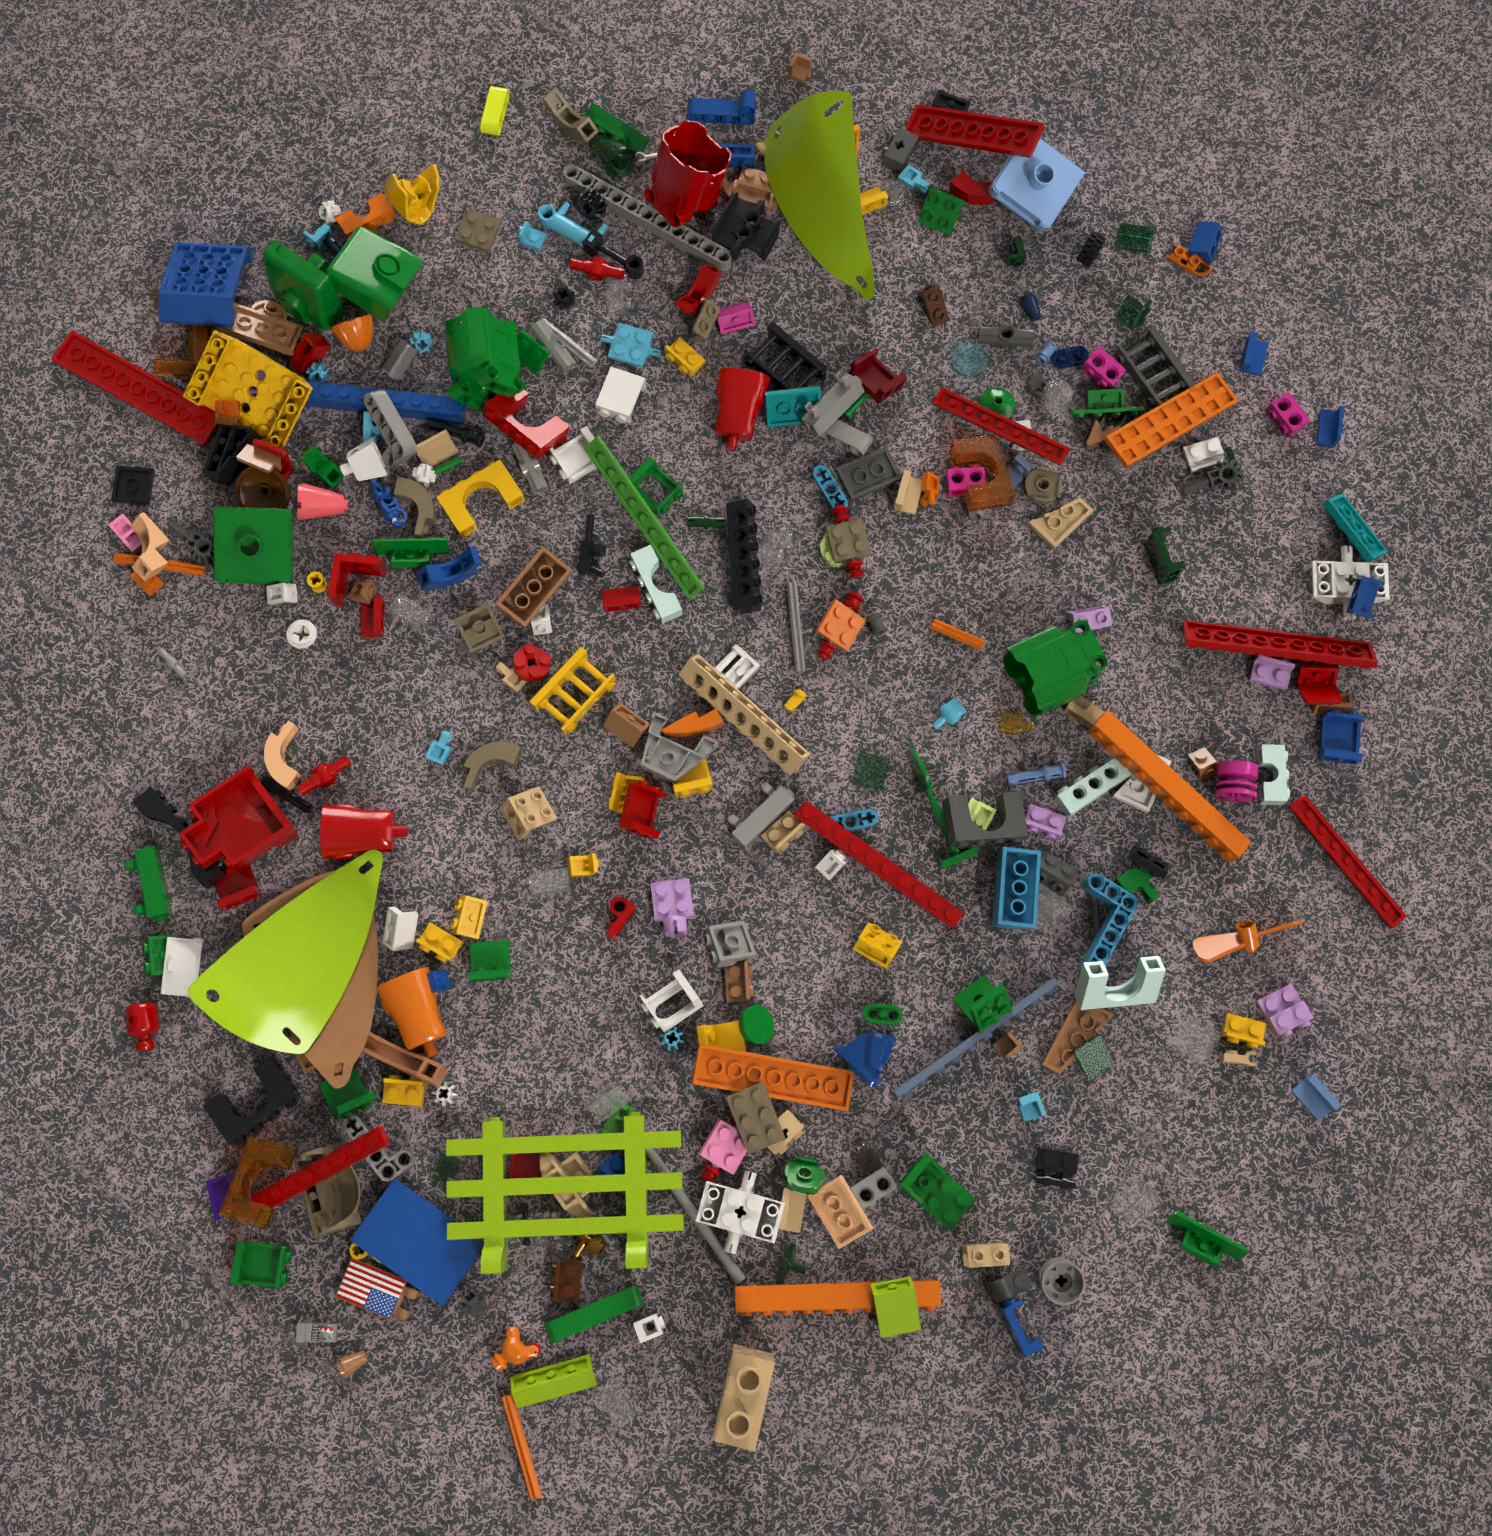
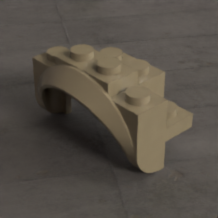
M340 1145L321 1147L300 1154L301 1157L293 1160L296 1171L340 1148ZM352 1166L302 1193L315 1239L362 1224L358 1211L359 1204L361 1203L360 1183Z

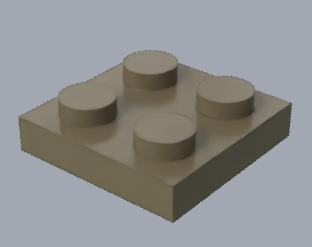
M468 209L455 241L489 253L502 220Z

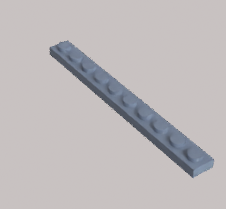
M1052 978L1014 1005L1012 1013L1008 1012L1000 1017L998 1023L995 1025L992 1023L984 1028V1033L976 1032L892 1093L896 1098L902 1097L905 1099L913 1093L911 1090L913 1087L918 1085L920 1088L929 1082L927 1077L931 1074L937 1076L945 1070L943 1066L948 1062L952 1065L961 1059L960 1054L966 1051L969 1053L977 1047L976 1042L981 1039L985 1042L993 1036L991 1033L993 1030L998 1028L1000 1031L1009 1025L1007 1020L1012 1017L1017 1019L1025 1013L1023 1009L1028 1005L1032 1008L1041 1002L1039 999L1045 994L1048 997L1056 991L1055 986L1059 984L1056 978Z

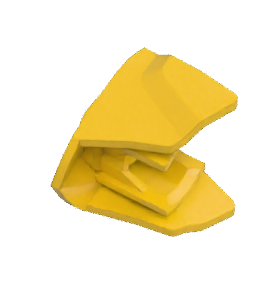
M430 165L412 182L404 179L398 180L397 176L392 174L384 185L385 195L405 220L423 225L433 213L440 188L439 173L436 165Z

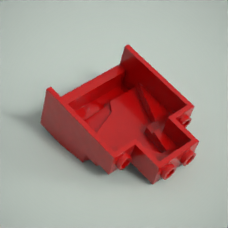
M248 765L188 804L192 810L189 814L195 823L179 833L182 837V840L179 842L186 851L188 849L192 851L193 855L190 857L197 866L201 864L206 869L222 858L228 868L232 866L237 871L271 848L277 846L280 849L296 838L298 834L293 824L288 821Z

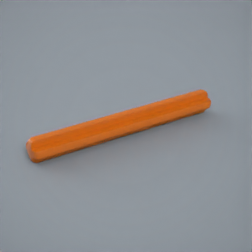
M115 553L113 561L116 564L133 566L140 556ZM166 560L168 563L162 569L164 571L204 576L206 572L204 565Z
M507 1394L502 1397V1403L529 1498L534 1500L541 1497V1490L517 1406L512 1394Z

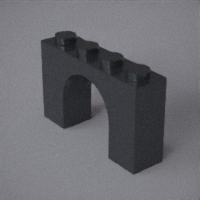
M268 1057L253 1068L267 1091V1102L263 1110L257 1115L249 1118L239 1115L225 1094L221 1093L202 1105L229 1145H241L247 1140L246 1136L253 1132L255 1134L264 1128L263 1124L269 1119L270 1121L277 1119L281 1115L280 1111L284 1108L289 1109L298 1103L297 1099L301 1097L275 1058Z

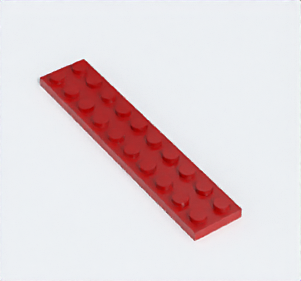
M74 331L69 333L51 358L57 365L204 447L212 438L220 423L225 419L224 416L205 405L198 406L184 398V392Z
M1183 620L1181 625L1185 646L1191 648H1207L1213 651L1225 650L1230 653L1241 652L1248 655L1258 654L1266 657L1275 656L1288 660L1300 659L1306 662L1317 661L1324 664L1334 663L1342 666L1351 665L1364 669L1376 668L1378 663L1371 642Z

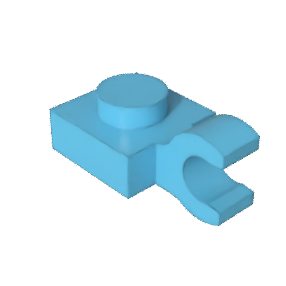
M909 164L898 176V181L911 190L917 187L918 191L924 195L929 190L928 186L930 183L922 179L923 173Z
M444 730L439 742L432 741L425 758L444 766L451 751V748L447 745L450 743L453 735Z

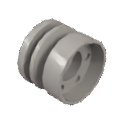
M1051 1258L1043 1263L1039 1270V1287L1046 1297L1055 1304L1064 1306L1073 1304L1084 1293V1275L1079 1267L1067 1258ZM1059 1275L1065 1278L1061 1285L1055 1281V1279L1059 1278Z

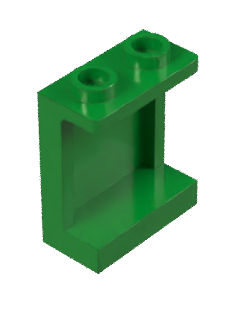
M243 1240L237 1241L230 1283L274 1287L275 1289L283 1288L288 1281L287 1264L291 1262L292 1251H289L290 1246Z

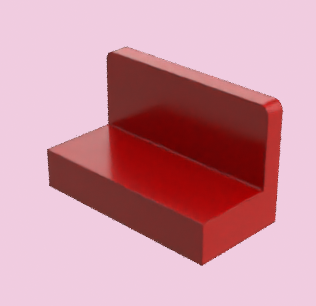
M639 586L602 591L605 613L642 608Z
M374 596V601H371L370 604L362 603V638L384 637L385 601L382 596Z

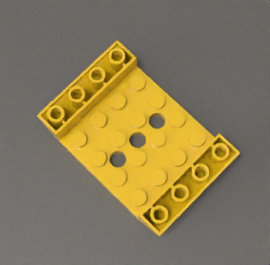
M214 330L183 397L198 406L205 405L239 426L251 427L270 445L284 448L313 388L303 377L249 345ZM259 370H263L266 374L263 381L258 378ZM252 386L256 387L258 390V394L256 397L250 394V388ZM244 402L248 403L250 406V411L248 413L244 412L242 409V404Z

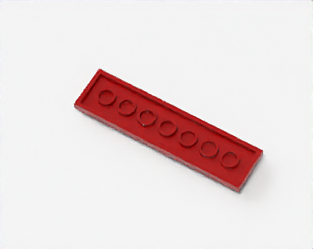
M917 104L905 130L919 136L918 140L1031 158L1045 126L1044 123Z

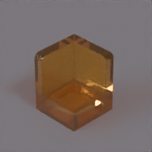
M224 399L215 401V423L225 425L240 424V402Z

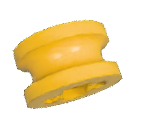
M352 1243L350 1255L354 1259H363L368 1255L366 1251L363 1254L356 1255L355 1252L357 1250L355 1251L354 1249L357 1245Z

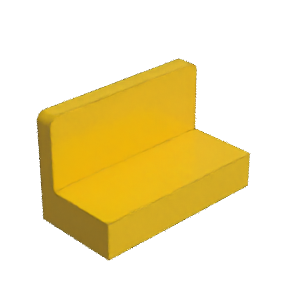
M879 187L860 193L862 214L887 206L888 195L886 191L881 192Z

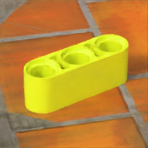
M490 87L481 120V133L495 136L500 135L509 101V89Z

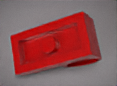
M616 897L610 903V910L617 919L616 921L612 920L606 929L608 930L607 935L615 940L637 909L633 903L622 897ZM623 903L625 905L622 912L615 911L614 907L616 904Z

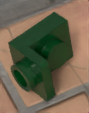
M1021 235L1013 237L1012 245H1010L1011 255H1008L1006 261L1007 267H1018L1025 261L1026 252Z

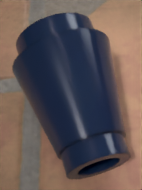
M1032 292L1020 298V305L1031 321L1042 317L1037 297Z

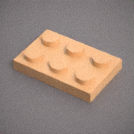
M842 1175L823 1185L817 1194L807 1195L838 1249L873 1229Z

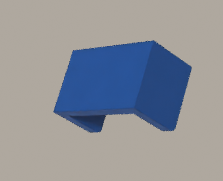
M1357 576L1346 613L1374 619L1375 615L1371 614L1378 588L1379 586H1384L1385 582L1365 576Z

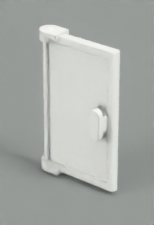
M167 937L160 994L187 996L186 998H190L188 988L199 976L201 949L204 939Z

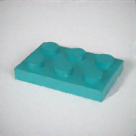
M820 386L765 392L767 427L804 424L801 419L807 413L804 406L809 401L814 406L821 399Z

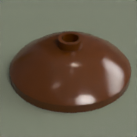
M250 466L243 470L236 480L234 492L239 507L287 508L290 500L289 485L285 477L277 469L273 468L270 473ZM265 488L269 490V494L265 493Z

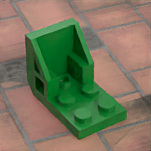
M923 1153L897 1185L950 1231L976 1200V1198L948 1176L946 1171L927 1153Z

